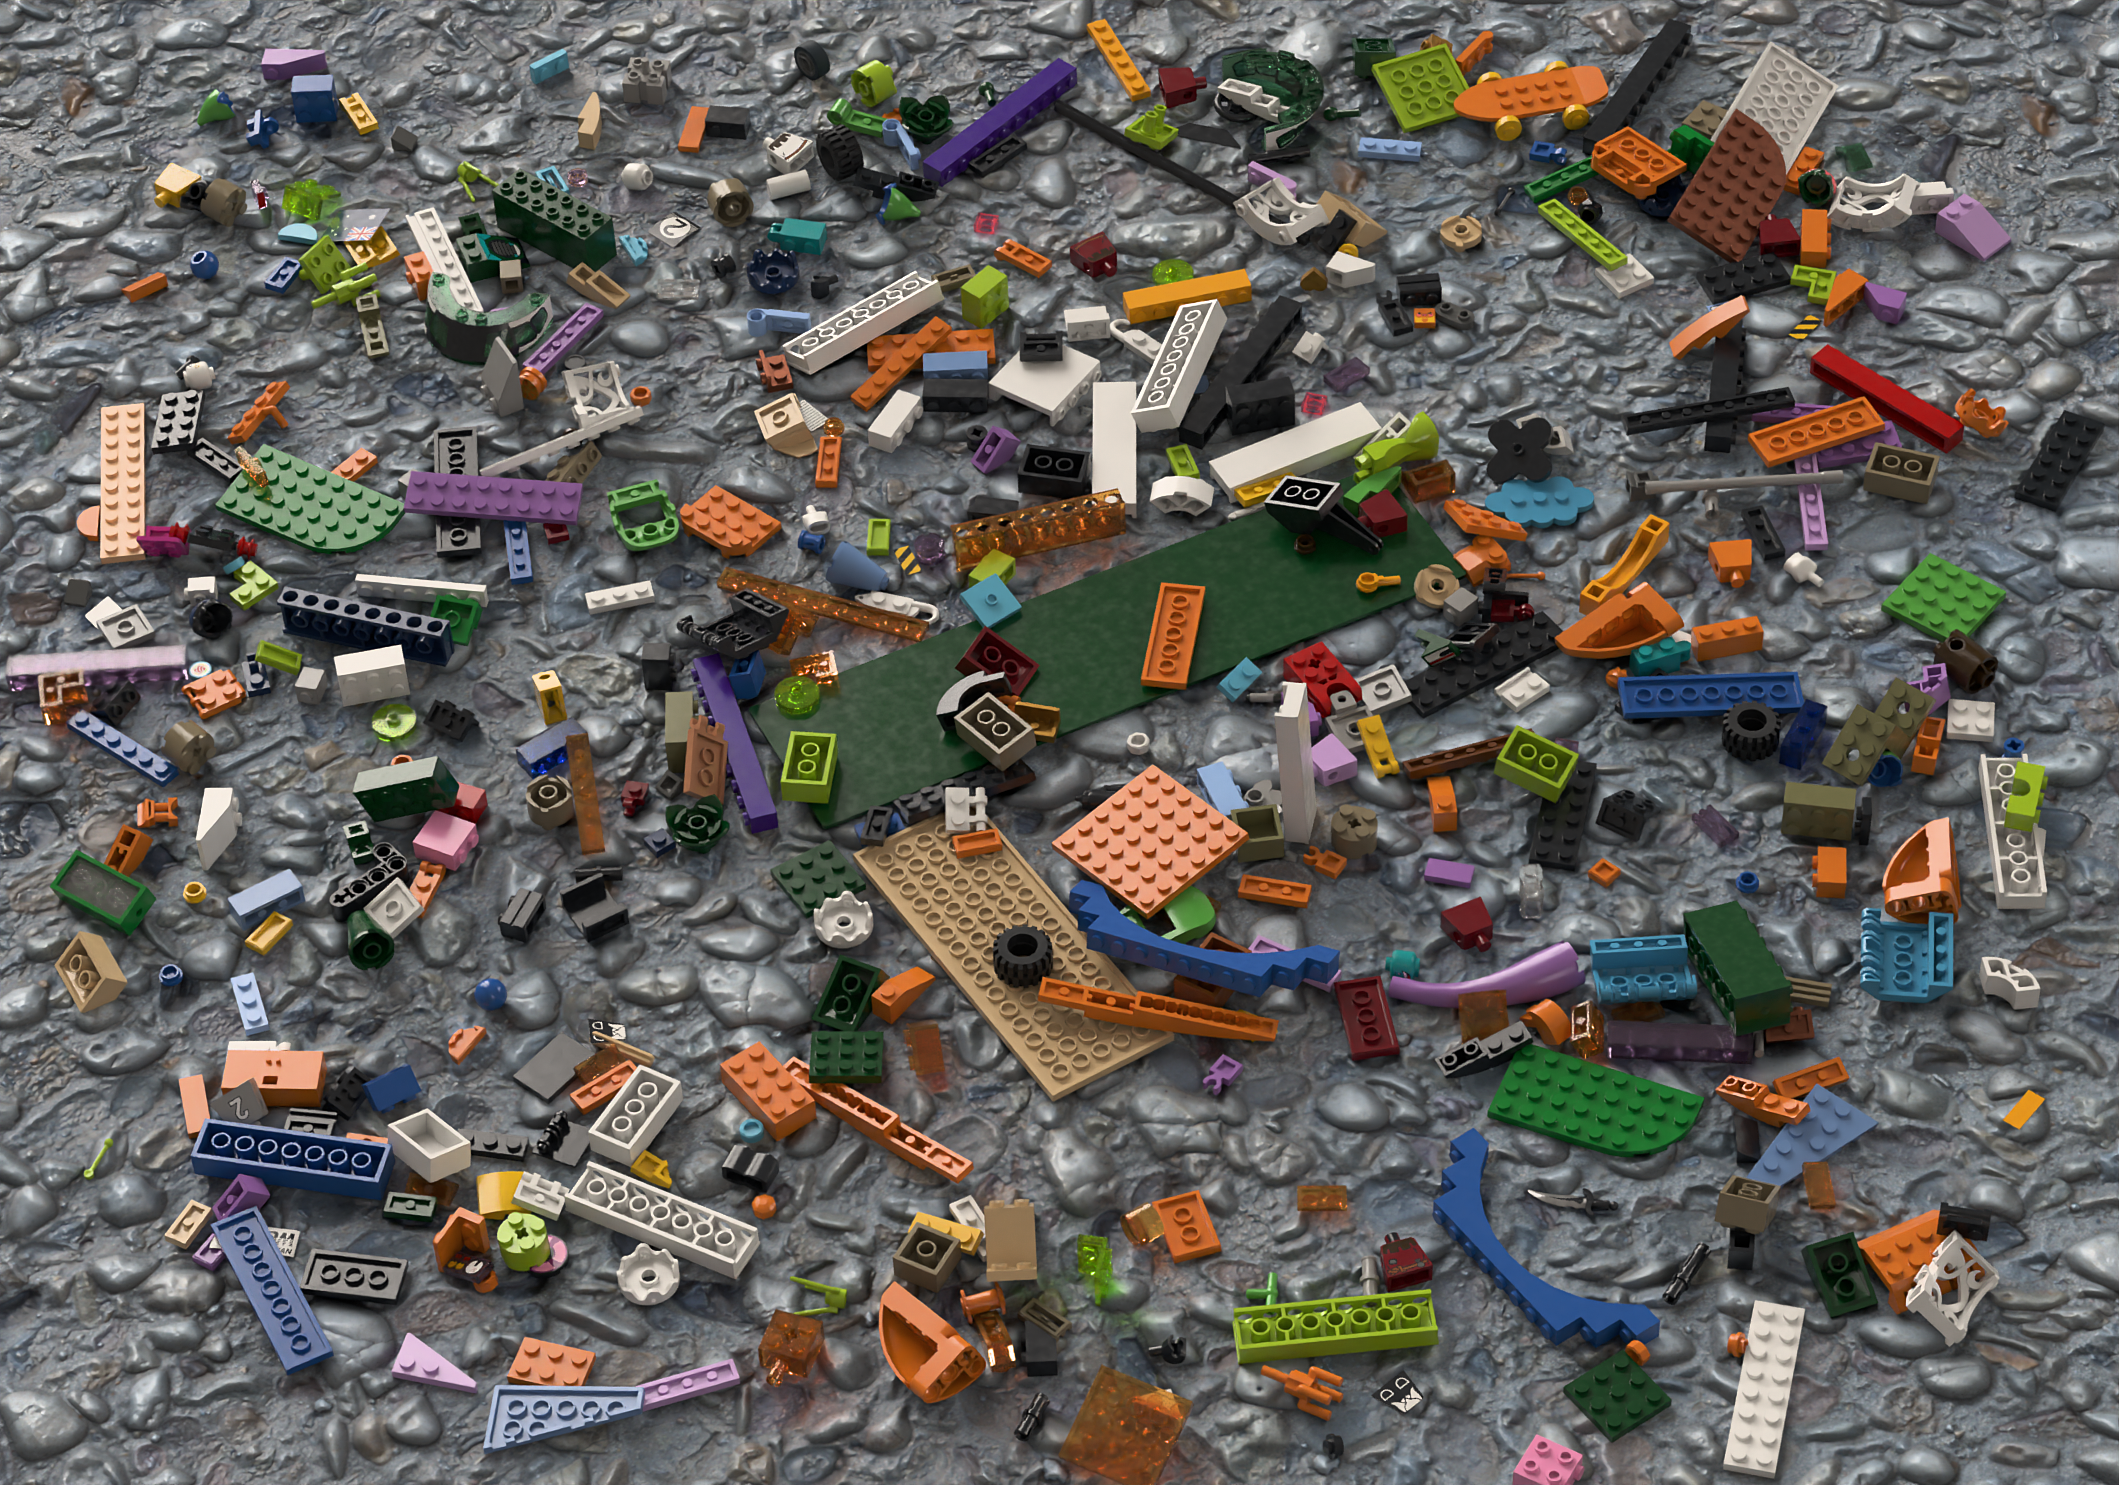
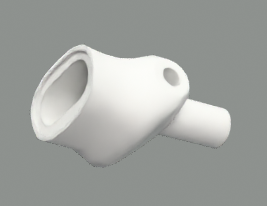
M813 505L807 506L806 511L808 514L802 517L807 531L813 535L827 533L830 530L827 513L825 511L816 512Z
M1798 552L1785 562L1784 570L1790 573L1798 583L1809 580L1818 587L1823 585L1824 580L1815 574L1817 565L1810 558L1802 556Z

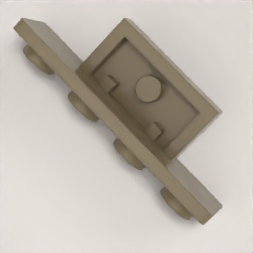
M587 441L578 454L562 456L557 461L558 464L547 474L545 481L582 484L602 455L592 441Z

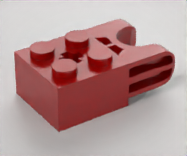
M1322 641L1283 658L1284 679L1287 682L1306 683L1308 702L1313 703L1315 711L1320 712L1321 718L1331 715L1332 702L1330 696L1332 694L1347 690L1352 694L1356 703L1362 701L1360 685Z

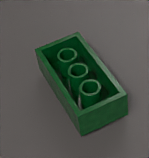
M438 756L358 772L352 793L375 823L453 807L459 790V784Z

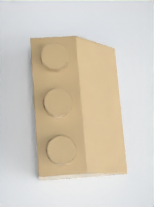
M1324 191L1317 204H1321L1330 222L1339 209L1344 210L1357 220V223L1345 240L1347 244L1351 243L1364 248L1388 232L1345 198Z
M79 931L54 965L82 1013L116 1000L128 983L102 936Z

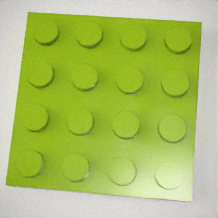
M1446 43L1372 65L1371 70L1404 133L1461 117L1454 111V101L1461 93L1469 89V86Z

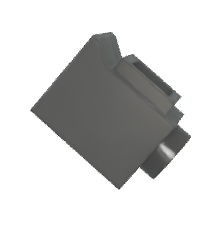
M1652 470L1633 473L1626 471L1625 488L1626 490L1630 489V502L1656 498V494L1646 495L1645 493L1646 481H1659L1658 476H1653Z

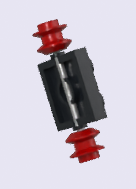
M176 522L175 526L171 525L169 537L179 538L184 545L191 543L228 552L234 549L237 550L238 557H242L244 554L248 556V560L252 556H256L258 549L255 539H252L251 542H246L243 536L239 540L240 535L234 534V531L229 529L213 530V527L210 525L201 524L200 527L197 526L190 533L188 524L182 528Z

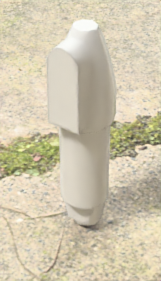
M1264 502L1229 514L1228 519L1237 520L1266 509Z

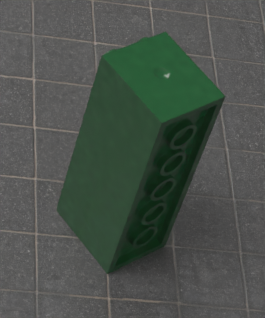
M519 168L492 190L497 227L574 269L583 262L594 272H597L617 255L612 217Z
M1736 900L1683 913L1688 958L1735 1036L1790 1023V1013L1793 1012V1005L1790 1000V994H1793L1792 983L1790 980H1786L1782 967L1776 964L1772 951H1768L1764 938L1758 935L1757 928L1754 923L1750 922L1746 909H1742Z

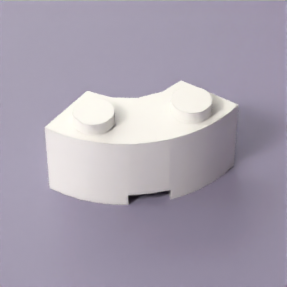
M1534 413L1516 419L1519 429H1521L1529 420L1540 416ZM1562 426L1553 427V438L1543 451L1553 455L1574 453L1569 433Z
M1185 476L1164 477L1153 483L1150 502L1165 514L1181 510L1197 516L1211 507L1214 487L1202 479Z
M1982 957L1979 977L1985 994L2003 997L2011 1004L2014 1010L2038 1007L2040 986L2025 968L2022 970L2012 965V961L2007 959Z

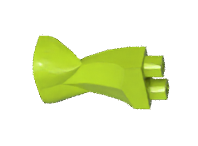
M1422 411L1413 418L1406 438L1384 439L1363 447L1362 455L1355 457V466L1359 470V472L1354 473L1353 477L1356 484L1376 473L1399 466L1406 461L1435 458L1439 449V435L1432 420Z

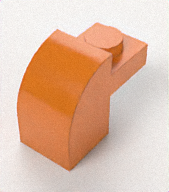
M1549 999L1529 1007L1526 1013L1519 1018L1525 1027L1537 1028L1544 1044L1558 1046L1575 1034L1567 1015L1555 1002Z

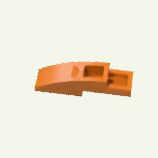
M1731 1075L1715 1089L1720 1097L1737 1109L1757 1120L1779 1128L1784 1123L1797 1126L1811 1111L1809 1104L1806 1102L1770 1093L1768 1086L1765 1084Z

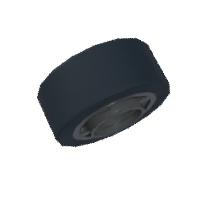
M807 40L794 50L797 67L808 79L812 81L817 80L830 71L829 58L822 46L816 41Z

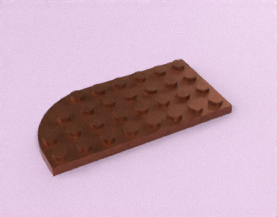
M1735 109L1667 220L1729 263L1739 262L1744 258L1759 232V222L1765 220V217L1770 214L1786 183V166L1783 155L1777 143L1765 128L1738 109Z

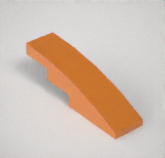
M1741 295L1720 305L1685 328L1669 342L1673 356L1681 360L1693 347L1701 350L1714 336L1720 339L1723 338L1750 312L1745 297Z

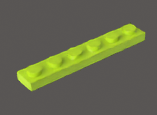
M1556 199L1538 206V213L1609 271L1628 264V257Z

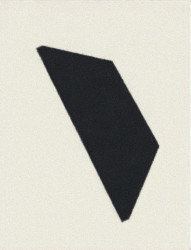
M1193 123L1176 127L1179 129V137L1236 148L1241 147L1229 131L1225 129Z

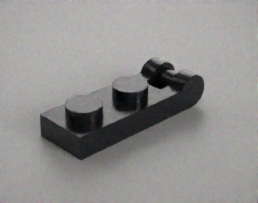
M1485 567L1483 594L1494 592L1498 593V595H1505L1507 569Z

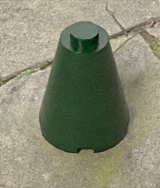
M356 911L352 913L347 920L348 955L352 964L361 970H368V968L373 967L376 969L382 968L394 956L395 944L392 936L367 912Z

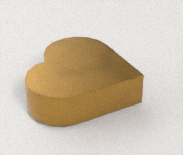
M1316 267L1306 272L1300 281V286L1305 291H1324L1328 285V278Z

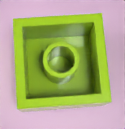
M989 265L960 287L962 319L980 329L991 323L1009 307L1007 275Z

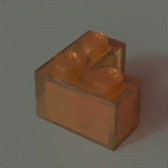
M779 603L789 609V614L777 641L769 644L768 648L777 654L790 656L798 636L810 637L819 617L798 605Z
M83 668L38 675L40 708L45 726L65 723L67 721L66 706L89 702Z
M935 1019L907 1023V1030H903L904 1043L907 1047H910L912 1056H908L910 1070H914L916 1076L945 1071L939 1027Z

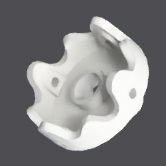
M844 891L839 898H826L821 909H814L816 934L822 942L835 948H851L863 943L873 930V913L868 902H859L851 891ZM842 922L850 923L848 926L845 927L839 926V924Z
M646 1243L639 1244L631 1255L622 1257L619 1271H616L621 1293L629 1301L639 1305H655L664 1302L676 1292L680 1282L678 1260L674 1259L667 1249L654 1251ZM644 1277H655V1279L650 1282H646L643 1280Z

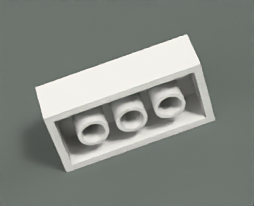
M639 1064L588 1131L591 1150L631 1167L683 1101L681 1082Z

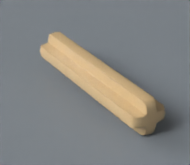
M592 1032L593 1035L609 1041L594 1043L593 1045L630 1059L645 1067L652 1066L655 1059L652 1054L600 1032Z

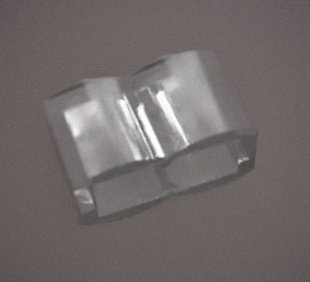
M1522 864L1520 867L1518 891L1520 896V913L1523 918H1541L1543 914V871L1539 864Z

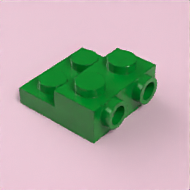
M1683 125L1671 132L1669 139L1672 141V144L1667 152L1687 164L1685 172L1690 171L1696 174L1714 142L1689 126Z
M445 594V596L437 595L430 617L450 621L453 643L468 646L473 629L477 630L483 609L478 601L471 598L462 600L450 594Z

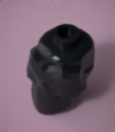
M199 180L193 183L185 195L181 196L180 207L201 212L202 199L206 200L208 194L205 191L212 182Z

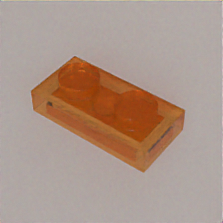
M615 1043L574 1066L573 1070L585 1086L626 1062Z
M1297 1186V1211H1347V1186Z

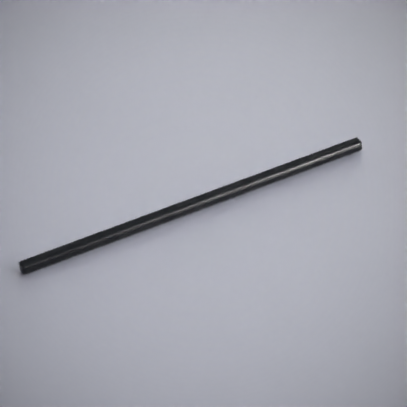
M1061 100L1054 104L1056 112L1236 209L1233 202L1239 200L1240 197L1141 143L1132 141L1119 131ZM1269 213L1270 222L1288 224ZM1303 233L1296 237L1297 243L1306 246L1310 242V235Z

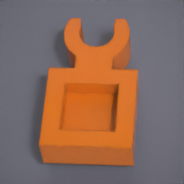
M1315 846L1309 847V854L1313 856L1303 855V862L1305 864L1315 865V871L1332 879H1336L1347 865V858L1329 850H1326L1323 854Z

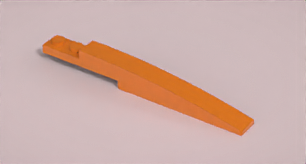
M1046 977L1042 978L1038 1001L1083 1010V1017L1199 1036L1275 1042L1279 1020L1142 991H1138L1137 996Z
M793 1056L783 1065L811 1095L815 1102L873 1141L918 1168L924 1170L928 1167L957 1184L974 1169L973 1162L900 1122L898 1114L842 1083H809L810 1065Z

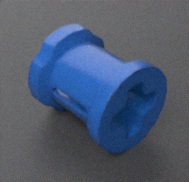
M802 530L798 538V548L801 550L804 548L814 550L816 554H821L825 546V535L817 536L809 534L807 530Z
M2008 738L2003 745L2005 753L2002 755V758H2022L2021 752L2024 751L2023 741L2018 738Z

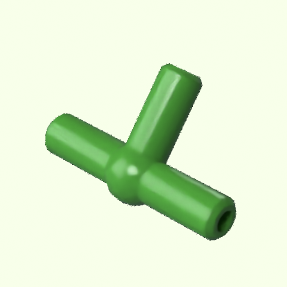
M1274 1272L1269 1273L1267 1289H1247L1246 1298L1266 1299V1305L1276 1304V1299L1278 1298V1275ZM1267 1312L1266 1314L1274 1315L1275 1312Z

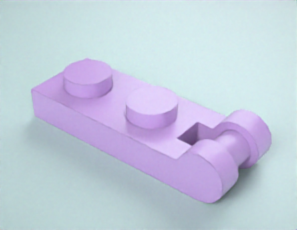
M1254 161L1248 164L1249 182L1260 187L1268 181L1279 177L1285 187L1295 196L1296 201L1295 181Z

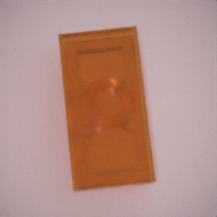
M241 445L237 447L235 454L238 463L261 487L267 486L269 481L258 458H253Z
M1644 1001L1612 1009L1611 1016L1621 1032L1664 1018L1665 1011L1659 1002Z

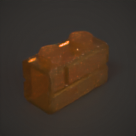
M1592 1000L1574 1005L1571 1008L1570 1043L1575 1050L1577 1049L1578 1054L1585 1059L1601 1054L1604 1051V1015L1599 1009L1597 1010V1006Z

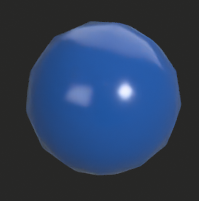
M202 250L192 256L190 268L196 277L210 279L216 275L219 269V261L212 252Z
M488 978L482 980L476 986L474 998L482 1009L493 1011L500 1009L505 1004L507 990L498 979Z

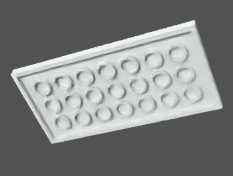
M1770 41L1710 141L1715 143L1735 109H1738L1763 126L1775 140L1783 155L1787 175L1838 85Z

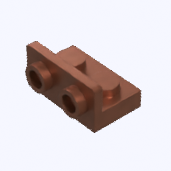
M758 350L759 358L756 359L757 370L762 371L760 373L762 386L766 385L768 393L793 389V381L785 355L765 358L763 350Z
M1801 1006L1793 1007V1012L1790 1013V1023L1764 1029L1765 1044L1814 1039L1811 1009L1804 1010V1007Z

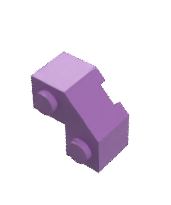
M1945 663L1922 667L1924 680L1907 682L1909 685L1936 699L1928 715L1951 698ZM1904 703L1905 711L1907 713L1910 709L1909 703Z

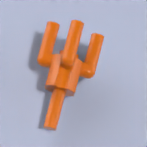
M1266 1365L1261 1369V1375L1285 1384L1284 1392L1299 1398L1297 1407L1300 1410L1326 1421L1330 1420L1332 1412L1314 1405L1310 1401L1313 1399L1329 1405L1331 1400L1340 1403L1343 1399V1393L1318 1383V1379L1341 1387L1343 1378L1318 1367H1310L1308 1374L1292 1370L1289 1375Z

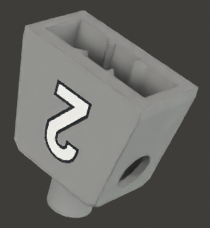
M254 1078L247 1080L210 1104L224 1121L262 1126L259 1120L269 1114Z

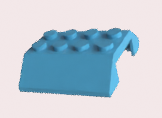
M1865 908L1862 910L1861 927L1865 931L1861 934V965L1864 967L1860 970V987L1877 1000L1928 1003L1953 990V913L1929 912L1928 924L1880 921L1881 909Z
M1684 934L1589 940L1592 978L1598 1004L1612 1005L1614 1003H1637L1644 1001L1660 1002L1662 1000H1685L1696 997L1697 982L1695 975H1692L1691 979L1687 964L1688 947Z

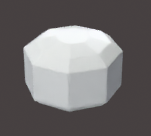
M1136 732L1129 735L1127 749L1131 754L1141 755L1148 752L1150 739L1146 734Z

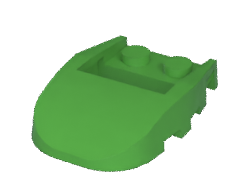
M657 479L607 492L614 529L627 549L633 551L646 550L668 544L678 538L679 522L676 517V508L669 501L665 490L660 491ZM659 501L665 520L624 530L618 512Z
M1190 886L1163 908L1174 925L1175 930L1161 937L1186 945L1193 938L1198 940L1209 933L1215 925L1216 914L1207 896L1199 889ZM1127 906L1120 911L1122 915L1136 925L1146 929L1138 916L1139 913L1133 908Z

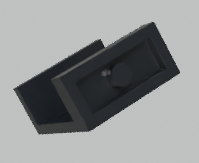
M602 873L560 891L563 909L588 943L629 924L627 907L623 902L617 905L605 888Z

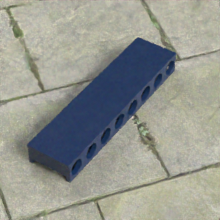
M285 586L277 601V605L281 606L284 621L283 633L367 651L401 645L403 658L446 667L452 654L455 652L450 621Z

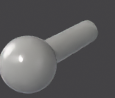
M1764 1030L1749 1033L1750 1037L1754 1039V1055L1758 1058L1763 1057Z

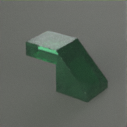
M1854 142L1835 147L1836 155H1844L1847 172L1873 168L1872 162L1862 143Z

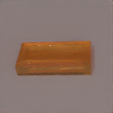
M1828 1161L1803 1162L1802 1171L1810 1210L1834 1209L1836 1201Z

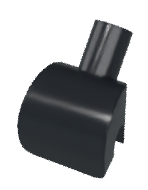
M834 274L829 277L813 276L811 296L816 299L827 297L829 295V285L838 282L837 275Z
M1173 1335L1169 1336L1162 1345L1149 1347L1150 1357L1162 1355L1167 1363H1182L1186 1358V1338L1180 1337L1177 1340H1172Z

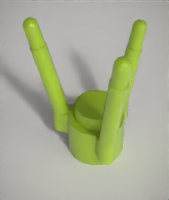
M467 161L461 163L457 168V174L460 176L458 181L463 185L472 202H475V198L466 182H473L479 177L494 187L499 185L481 174L480 169L472 166Z
M794 1276L790 1277L791 1281L805 1285L806 1289L826 1293L825 1304L829 1305L826 1308L793 1313L794 1317L824 1313L838 1314V1308L845 1309L847 1289L830 1287Z

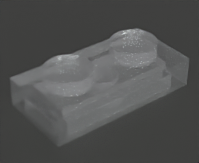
M658 279L657 299L699 300L700 280Z

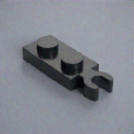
M1390 290L1386 291V297H1381L1379 293H1376L1378 311L1393 337L1413 332V324L1398 298L1392 300V292Z

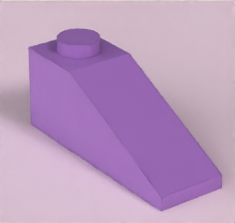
M266 48L261 66L264 79L285 80L293 78V76L327 68L325 50Z

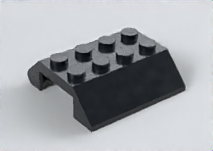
M746 588L729 596L733 613L704 627L695 624L692 615H688L677 622V629L680 632L723 654L736 659H745L750 656V653L764 650L769 647V644L777 641L789 614V609Z

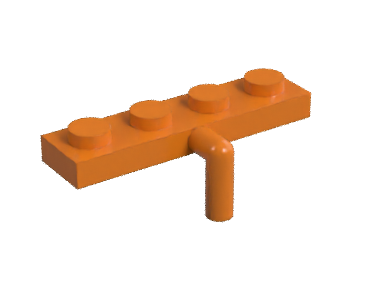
M286 381L270 383L266 387L265 393L255 400V405L244 413L242 421L232 428V433L227 438L232 445L246 442L267 415H272L282 429L288 426V422L276 407V404L290 389Z

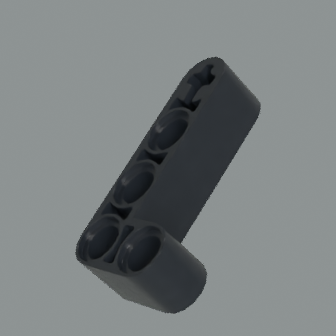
M383 842L374 846L373 856L376 867L330 896L332 915L336 921L345 922L352 913L364 911L363 908L397 877L404 884L409 881L410 875L407 860L391 844Z

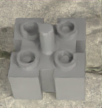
M631 57L627 67L628 73H625L622 82L624 102L640 103L641 100H648V104L664 105L667 89H669L672 81L670 60L654 59V61L649 62L647 57Z

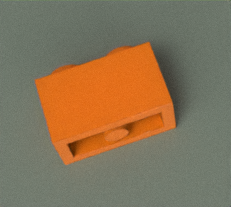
M1818 846L1817 856H1812V870H1816V873L1812 874V887L1816 888V897L1845 899L1846 848Z

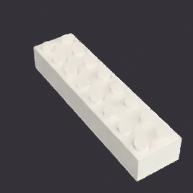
M1217 299L1181 305L1131 412L1141 433L1174 429L1180 426L1227 321V317Z

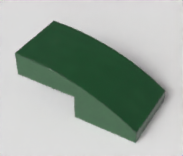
M478 212L458 217L464 236L475 233L488 235Z
M361 821L343 826L354 864L359 865L374 861V846L366 822Z

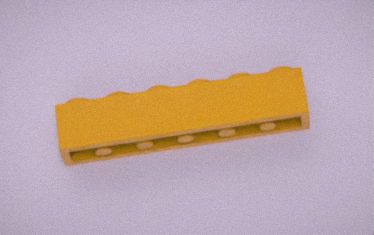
M1245 269L1123 292V309L1127 320L1131 324L1176 316L1179 307L1186 304L1217 299L1222 307L1252 301V288Z

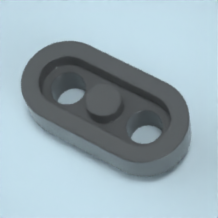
M1450 302L1439 303L1435 308V317L1442 323L1459 330H1469L1474 326L1475 316L1469 310Z

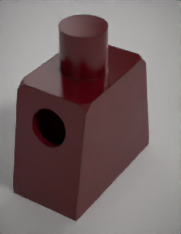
M1189 67L1158 69L1159 87L1167 109L1196 101L1197 90L1207 88L1206 77L1194 78L1192 69Z
M1769 214L1765 217V220L1759 222V255L1775 252L1777 257L1800 254L1801 238L1788 218L1777 219L1776 215Z
M1388 489L1360 503L1359 517L1357 519L1379 538L1407 531L1408 515Z
M1481 897L1441 912L1440 928L1462 950L1475 946L1479 952H1486L1490 949V940L1493 938V922Z

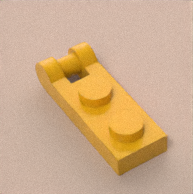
M354 93L346 99L345 97L338 99L341 110H344L360 135L379 129L378 122L358 93Z
M1380 715L1359 719L1357 726L1375 777L1379 779L1383 778L1385 774H1398L1400 772L1399 765L1395 760ZM1386 761L1387 765L1382 766L1380 762Z

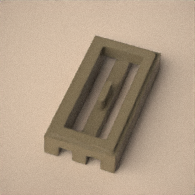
M968 264L931 275V281H939L941 291L944 293L962 287L976 274L971 265Z
M1785 976L1786 980L1791 981L1793 992H1796L1790 994L1792 1002L1828 1007L1832 984Z
M1034 1297L1017 1313L1018 1319L1024 1323L1025 1321H1031L1053 1337L1056 1343L1059 1341L1060 1336L1063 1337L1066 1334V1330L1070 1331L1072 1329V1322ZM1034 1307L1035 1309H1037L1038 1311H1040V1312L1043 1313V1314L1040 1315L1039 1313H1037L1036 1311H1034V1310L1031 1309V1308ZM1049 1318L1058 1323L1059 1325H1061V1327H1058L1057 1325L1049 1321Z

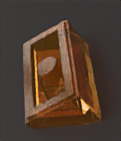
M410 1172L404 1193L437 1197L438 1204L450 1207L459 1189V1184L442 1179L430 1183L420 1174Z

